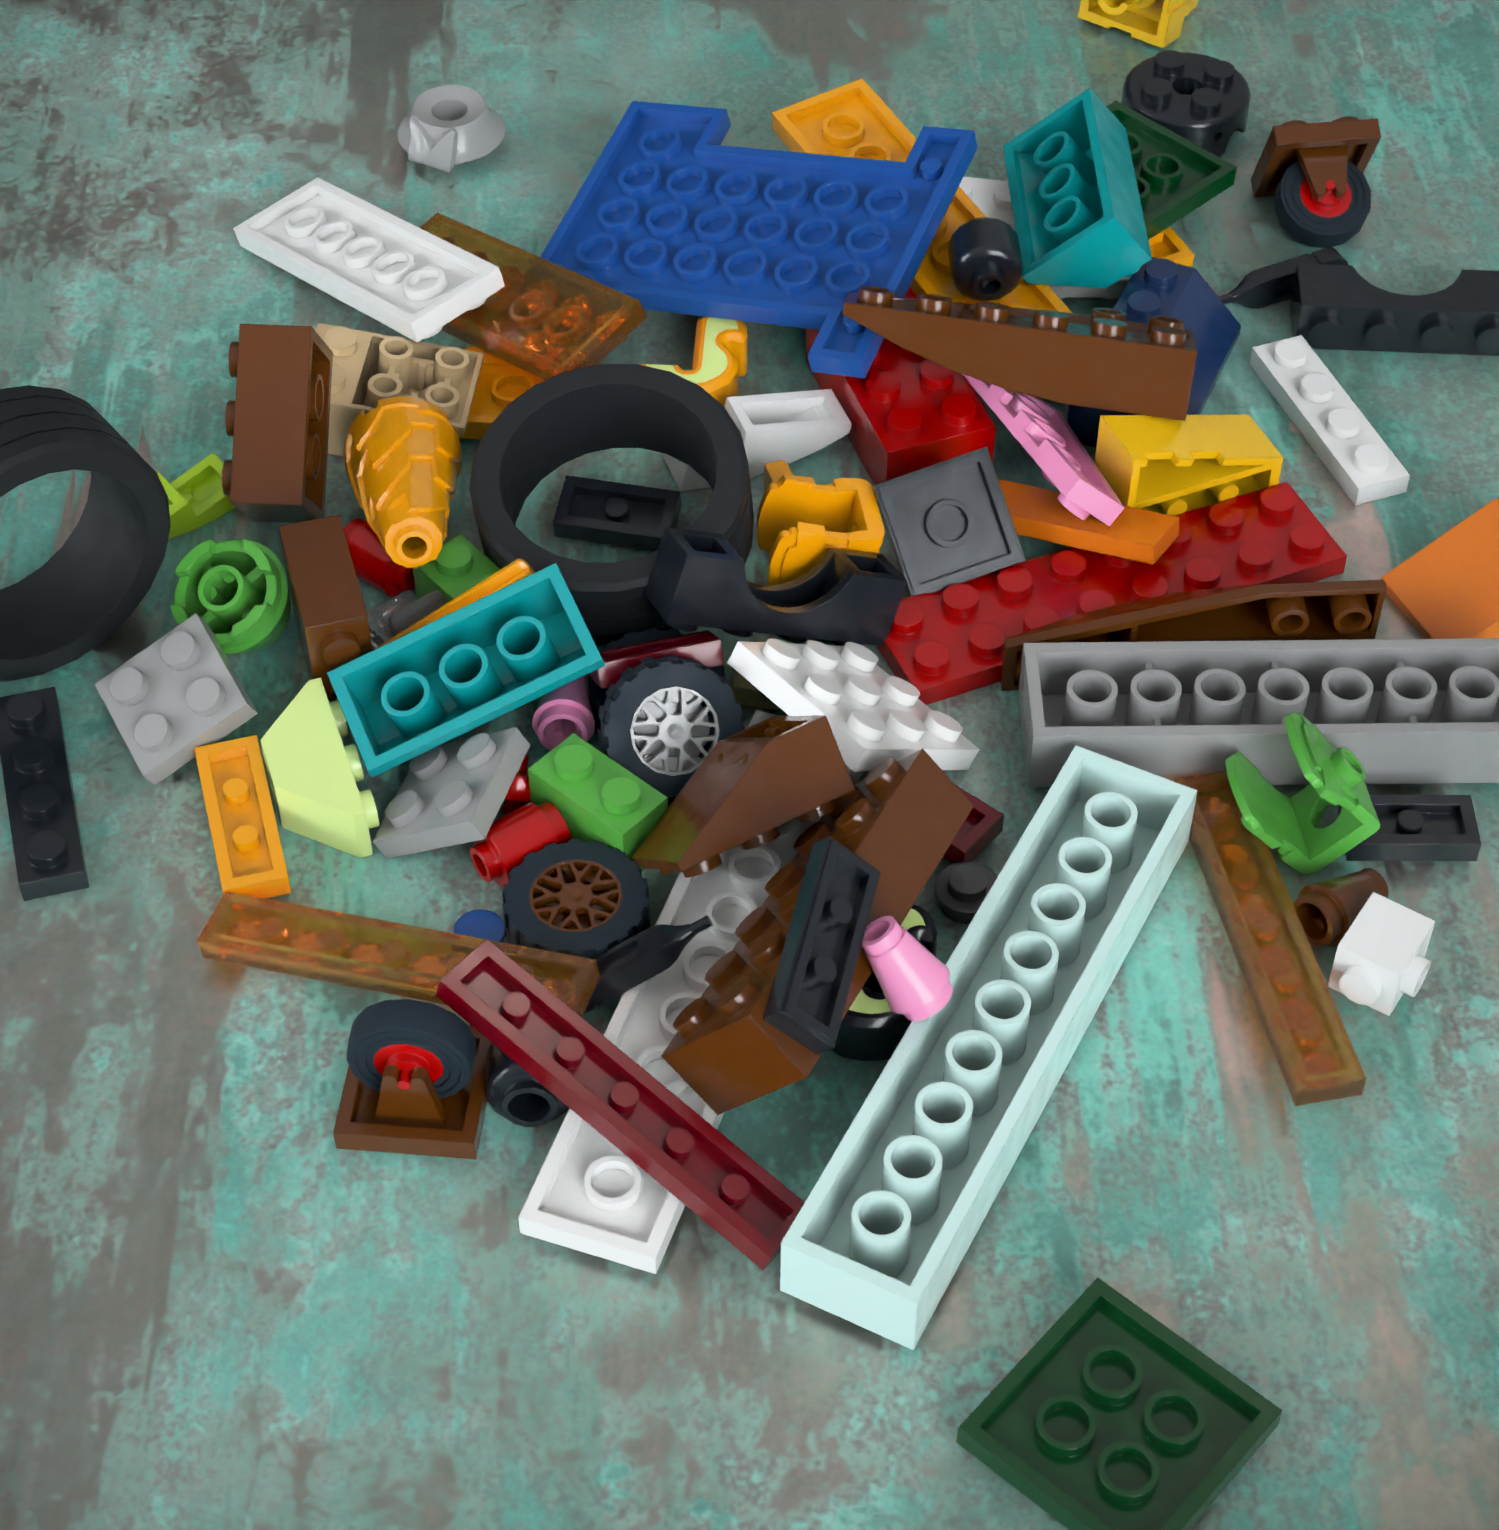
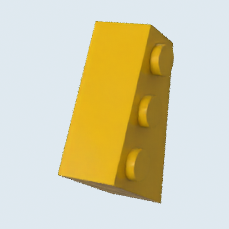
M1249 414L1186 415V421L1146 415H1100L1094 463L1124 506L1175 516L1279 484L1284 457Z

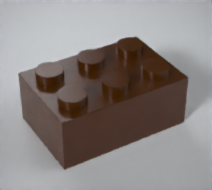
M240 324L239 342L232 341L230 344L229 372L231 377L237 378L236 399L228 401L225 413L227 435L233 436L232 460L226 459L223 464L222 488L224 495L230 496V503L255 522L298 523L324 518L333 352L312 326Z

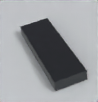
M830 836L813 843L763 1017L765 1021L817 1055L835 1047L881 873Z

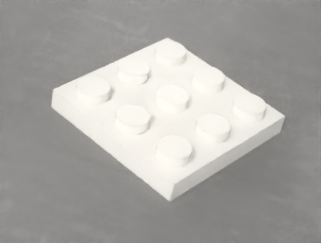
M769 638L767 642L738 641L727 662L787 715H826L844 763L853 771H871L880 762L889 757H894L897 761H900L922 748L941 770H969L980 750L961 734L963 727L959 722L942 712L931 710L918 699L920 692L915 686L899 677L890 676L877 665L878 657L871 650L860 644L846 642L844 646H833L814 640H809L806 644H790L774 638Z

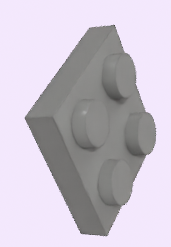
M197 613L95 683L141 774L154 785H157L196 757L194 747L217 743L258 714L208 623Z
M517 727L489 734L478 733L467 739L441 744L412 758L409 764L410 770L396 797L388 804L385 810V818L373 843L387 859L485 839L530 747V743Z

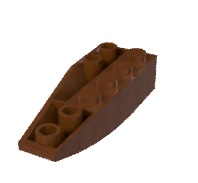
M876 286L859 287V293L848 292L844 301L843 315L894 344L955 372L1010 391L1068 405L1186 421L1198 351L1193 329L1183 328L1184 321L1168 316H1150L1149 323L1128 321L1126 320L1127 313L1110 308H1093L1091 315L1050 310L1012 308L992 302H977L976 304L952 302L951 298L934 294H919L917 299L894 297L893 290Z
M1384 580L1238 585L1178 592L1109 606L1061 619L1004 639L1000 678L1001 690H1019L1023 643L1375 639L1387 588Z

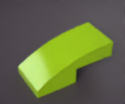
M214 452L171 483L159 471L157 472L168 496L171 523L168 539L198 529L236 508L230 503V496L223 493L222 469L224 462Z

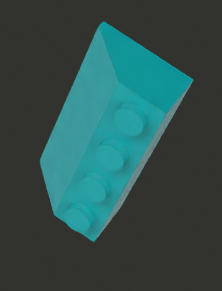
M1088 88L1003 146L1015 232L1018 235L1024 271L1022 277L1028 284L1107 288L1123 277L1133 275L1142 265L1152 260L1126 128L1091 88Z
M554 563L327 672L365 766L371 777H374L605 666V663L557 564Z

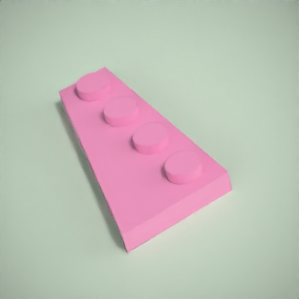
M962 374L1042 469V475L1061 492L1057 497L1059 502L1071 513L1083 520H1086L1091 514L1110 526L1125 507L1062 413L1039 397L1010 391Z

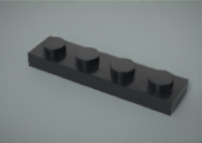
M49 687L0 697V757L18 883L23 901L90 888L55 687Z

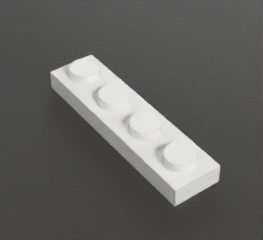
M1302 335L1252 347L1249 365L1355 506L1407 491L1410 474Z

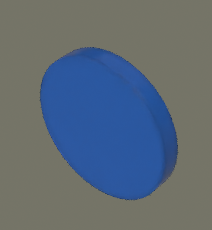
M480 909L467 912L454 925L455 942L462 950L468 953L475 950L486 939L498 948L505 939L504 921L498 914L489 910Z

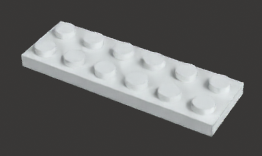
M318 177L233 228L241 247L415 342L436 335L445 324L466 311L480 307L489 296L505 287L499 267Z

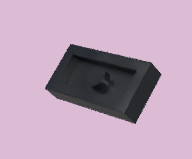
M566 475L553 519L555 536L656 551L659 549L665 527L676 528L682 505L680 491Z
M1370 795L1380 821V829L1345 853L1346 861H1477L1482 844L1471 795ZM1339 805V807H1338V811H1337V812H1338V816H1339L1340 813H1341V809H1342V806H1341V805Z

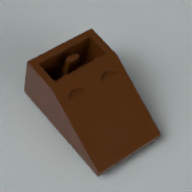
M826 715L773 716L719 741L631 856L632 862L636 861L643 868L659 869L662 875L683 872L686 878L694 877L721 865L722 859L720 854L741 844L743 850H748L773 841L780 836L777 826L798 817L800 823H804L833 812L837 808L834 799L855 790Z

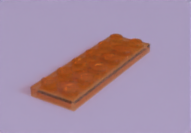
M436 213L420 227L499 267L505 287L489 296L480 307L464 312L445 324L441 330L539 378L548 380L566 371L597 365L616 346L622 344L629 337L630 333L647 318L638 299L440 213Z

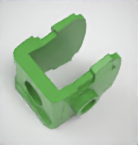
M1291 712L1284 717L1288 738L1301 771L1311 784L1289 798L1261 776L1260 770L1239 751L1225 760L1227 778L1243 816L1241 817V822L1244 827L1272 850L1277 848L1280 860L1303 874H1313L1322 870L1380 829V821L1364 782L1366 779L1365 770L1357 757L1344 746L1336 749L1323 737L1321 731L1300 712ZM1331 804L1335 806L1337 804L1341 805L1342 809L1338 818L1331 825L1320 828L1319 822L1323 812Z

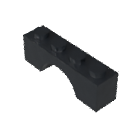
M1297 263L1289 306L1292 336L1302 335L1312 349L1499 356V271L1462 269L1457 280L1444 290L1426 295H1403L1372 285L1361 277L1352 265Z
M665 527L645 596L667 625L682 631H696L699 626L722 629L726 633L738 637H751L754 632L774 634L783 640L793 643H804L807 641V638L829 640L837 646H844L846 642L884 646L883 639L889 636L907 580L882 554L829 548L815 566L792 581L777 585L754 584L746 580L744 560L722 534Z

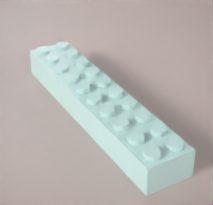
M1075 745L946 963L950 971L949 982L953 987L951 998L933 1016L921 1021L911 1022L782 1240L780 1291L914 1350L1189 841L1198 790Z

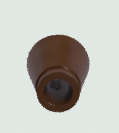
M1364 868L1357 872L1307 885L1300 891L1298 899L1292 905L1291 914L1294 926L1302 938L1312 945L1336 946L1340 943L1373 892L1388 898L1387 883L1376 870Z

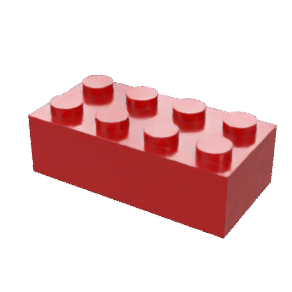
M909 287L905 298L917 299L914 291ZM806 329V364L810 371L811 367L807 354L820 330ZM884 338L865 378L811 371L821 390L832 389L852 423L847 437L874 485L986 446L993 463L996 425L970 383L961 373L902 348Z

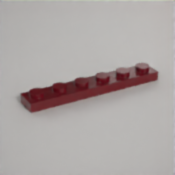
M488 939L482 942L439 981L436 996L763 1271L781 1252V1242L805 1202Z

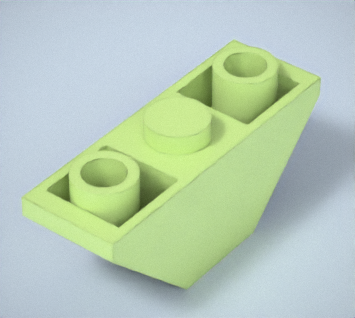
M321 677L308 680L260 740L268 782L282 828L358 858L371 856L373 852L369 829L379 827L380 824L371 790L359 791L356 782L364 781L362 765L356 745H343L341 738L349 736V731L339 701L329 702Z

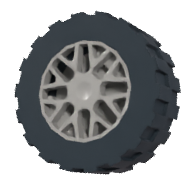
M664 654V658L654 659L651 656L640 660L641 663L633 668L627 667L620 673V679L615 684H610L605 692L607 695L605 703L600 705L598 717L601 719V728L598 729V736L604 748L603 753L666 797L676 798L719 741L745 730V726L741 724L740 715L743 712L740 702L735 699L732 694L734 691L726 681L699 661L689 657L685 659L677 655Z

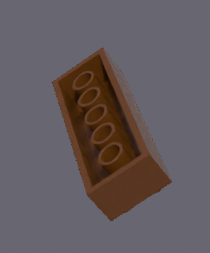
M923 748L900 761H897L894 757H889L880 762L864 780L856 784L853 783L855 790L834 799L837 808L833 812L821 817L819 821L808 827L797 838L793 845L797 854L791 863L781 868L768 881L765 891L769 896L763 905L751 912L739 924L735 931V935L739 940L732 951L717 960L706 973L704 979L709 985L702 996L685 1007L675 1019L673 1027L677 1030V1033L661 1057L717 1115L807 1078L821 1054H815L763 1019L813 843L830 836L879 870L881 873L867 926L883 916H892L901 925L974 807ZM862 946L842 1020L873 971Z

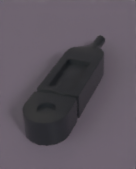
M1335 248L1320 249L1311 252V255L1304 254L1251 271L1232 291L1218 297L1224 305L1237 303L1252 309L1263 308L1291 299L1297 263L1348 265V262Z
M706 915L692 924L679 926L654 925L583 963L581 968L577 966L559 976L547 989L579 1016H582L593 1010L595 1005L600 1006L671 967L677 961L685 946L696 934L713 926L712 921Z

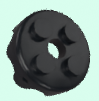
M1164 50L1132 68L1125 78L1121 103L1210 153L1221 157L1233 132H1245L1251 94L1248 82L1231 63L1204 54Z

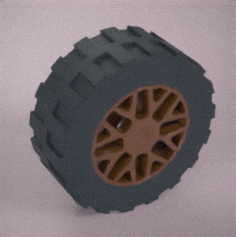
M581 839L568 840L567 843L556 844L554 842L545 845L544 849L536 853L532 851L523 858L524 861L518 867L514 866L509 873L508 884H504L502 907L505 936L507 937V944L511 955L517 956L518 964L524 970L547 971L548 982L549 980L554 981L577 966L581 968L583 963L650 928L649 886L647 879L642 877L641 867L636 861H630L625 852L617 847L615 850L609 848L603 842L593 840V843L581 842Z

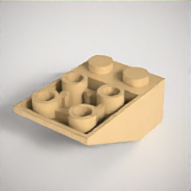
M317 323L315 331L333 352L328 454L344 457V440L349 426L363 409L365 415L376 408L377 400L396 396L416 397L432 403L448 414V421L454 429H457L458 436L464 435L484 361V353L421 341L415 342L399 336H388L350 329L344 326Z

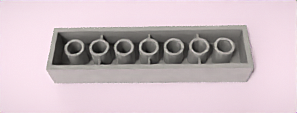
M1499 638L1023 643L1018 699L1028 788L1051 787L1075 745L1185 786L1230 785L1227 778L1225 760L1237 751L1242 753L1258 768L1261 776L1271 785H1309L1311 783L1304 777L1285 726L1284 717L1291 712H1300L1321 731L1323 737L1336 749L1343 746L1348 748L1357 757L1365 770V784L1499 783Z

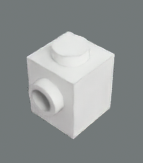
M1373 892L1338 944L1328 987L1344 994L1357 1004L1367 1005L1390 1016L1404 993L1415 997L1428 974L1431 961L1426 959L1425 955L1435 921Z

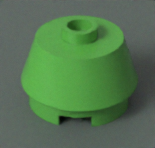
M209 539L190 550L175 570L174 574L179 577V581L175 590L174 605L170 604V608L177 625H180L197 613L208 623L225 654H250L261 651L272 645L284 632L291 614L287 576L279 558L265 545L248 539H229L218 543L213 539Z

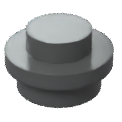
M975 862L951 864L944 868L936 878L935 899L949 919L961 924H970L996 881L997 875L988 867Z

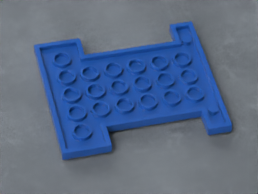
M632 101L505 315L504 319L510 334L608 346L629 308L814 329L820 331L807 354L812 372L865 378L884 337L843 315L844 301L848 292L859 293V287L876 286L893 290L894 297H905L978 148L975 131L923 126L906 161L896 162L722 146L721 143L731 127L727 109Z

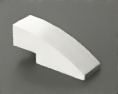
M832 389L727 397L725 402V409L741 432L748 459L750 478L763 474L765 463L784 459L785 463L790 464L821 450L849 434L852 426ZM662 453L680 491L710 487L708 482L689 465Z

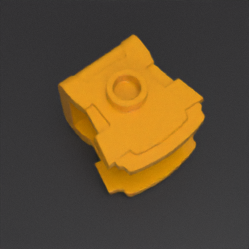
M783 475L777 483L768 485L757 513L756 536L758 547L760 550H767L769 553L767 585L782 584L800 577L815 566L829 548L879 554L885 534L872 485L860 478H834L833 483L821 485L816 484L813 477Z

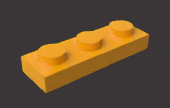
M257 735L194 747L226 907L290 894L289 877Z

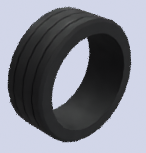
M599 364L566 371L534 385L508 404L485 431L472 463L469 491L484 555L500 569L516 559L522 558L532 567L535 573L556 563L596 645H607L611 641H617L623 638L624 634L633 631L639 633L650 628H657V630L663 631L678 629L667 625L645 596L658 550L643 557L614 563L581 562L557 556L529 540L516 527V520L526 498L543 478L562 464L584 454L610 448H643L667 454L693 468L708 482L713 490L707 507L688 530L722 534L744 560L745 564L752 548L754 512L748 459L741 432L725 407L701 386L670 371L639 364Z
M31 385L0 389V497L20 484L49 473L74 469L91 472L86 506L77 526L63 546L42 567L18 583L0 590V681L3 682L45 674L77 660L104 642L132 615L147 594L166 554L171 527L168 496L157 472L87 401L61 389Z

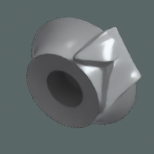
M453 84L436 86L422 92L415 99L411 113L402 120L398 128V140L404 150L408 152L409 161L421 163L450 174L455 165L473 162L492 152L501 143L505 135L503 119L496 111L487 106L479 92L467 86Z

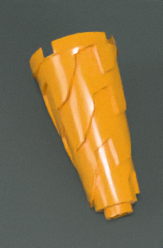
M407 396L377 400L376 408L365 415L363 409L349 426L344 440V464L359 506L364 510L369 526L377 534L386 553L394 563L406 568L416 569L418 566H423L431 560L437 559L443 547V541L447 537L450 501L454 498L456 492V479L461 470L462 451L457 429H454L448 421V414L428 401Z

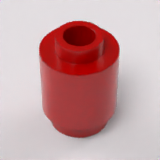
M354 519L343 528L357 578L390 597H399L415 589L413 568H406L394 563L384 550L377 534L369 526L367 520Z
M546 801L538 806L534 803H528L493 821L486 838L475 841V846L470 848V856L475 869L485 882L489 883L494 880L500 887L504 888V884L509 882V873L514 866L518 867L524 861L523 858L532 851L536 853L544 849L545 845L554 842L556 844L567 843L568 840L572 839L563 816L552 803Z

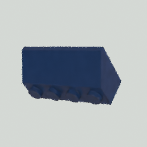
M1152 257V260L1142 265L1131 276L1114 309L1127 313L1126 320L1149 323L1150 316H1168L1183 320V328L1193 329L1198 352L1187 415H1200L1240 335L1241 324L1196 268L1177 264L1168 259ZM1069 405L1067 422L1082 444L1096 447L1100 415L1139 414Z

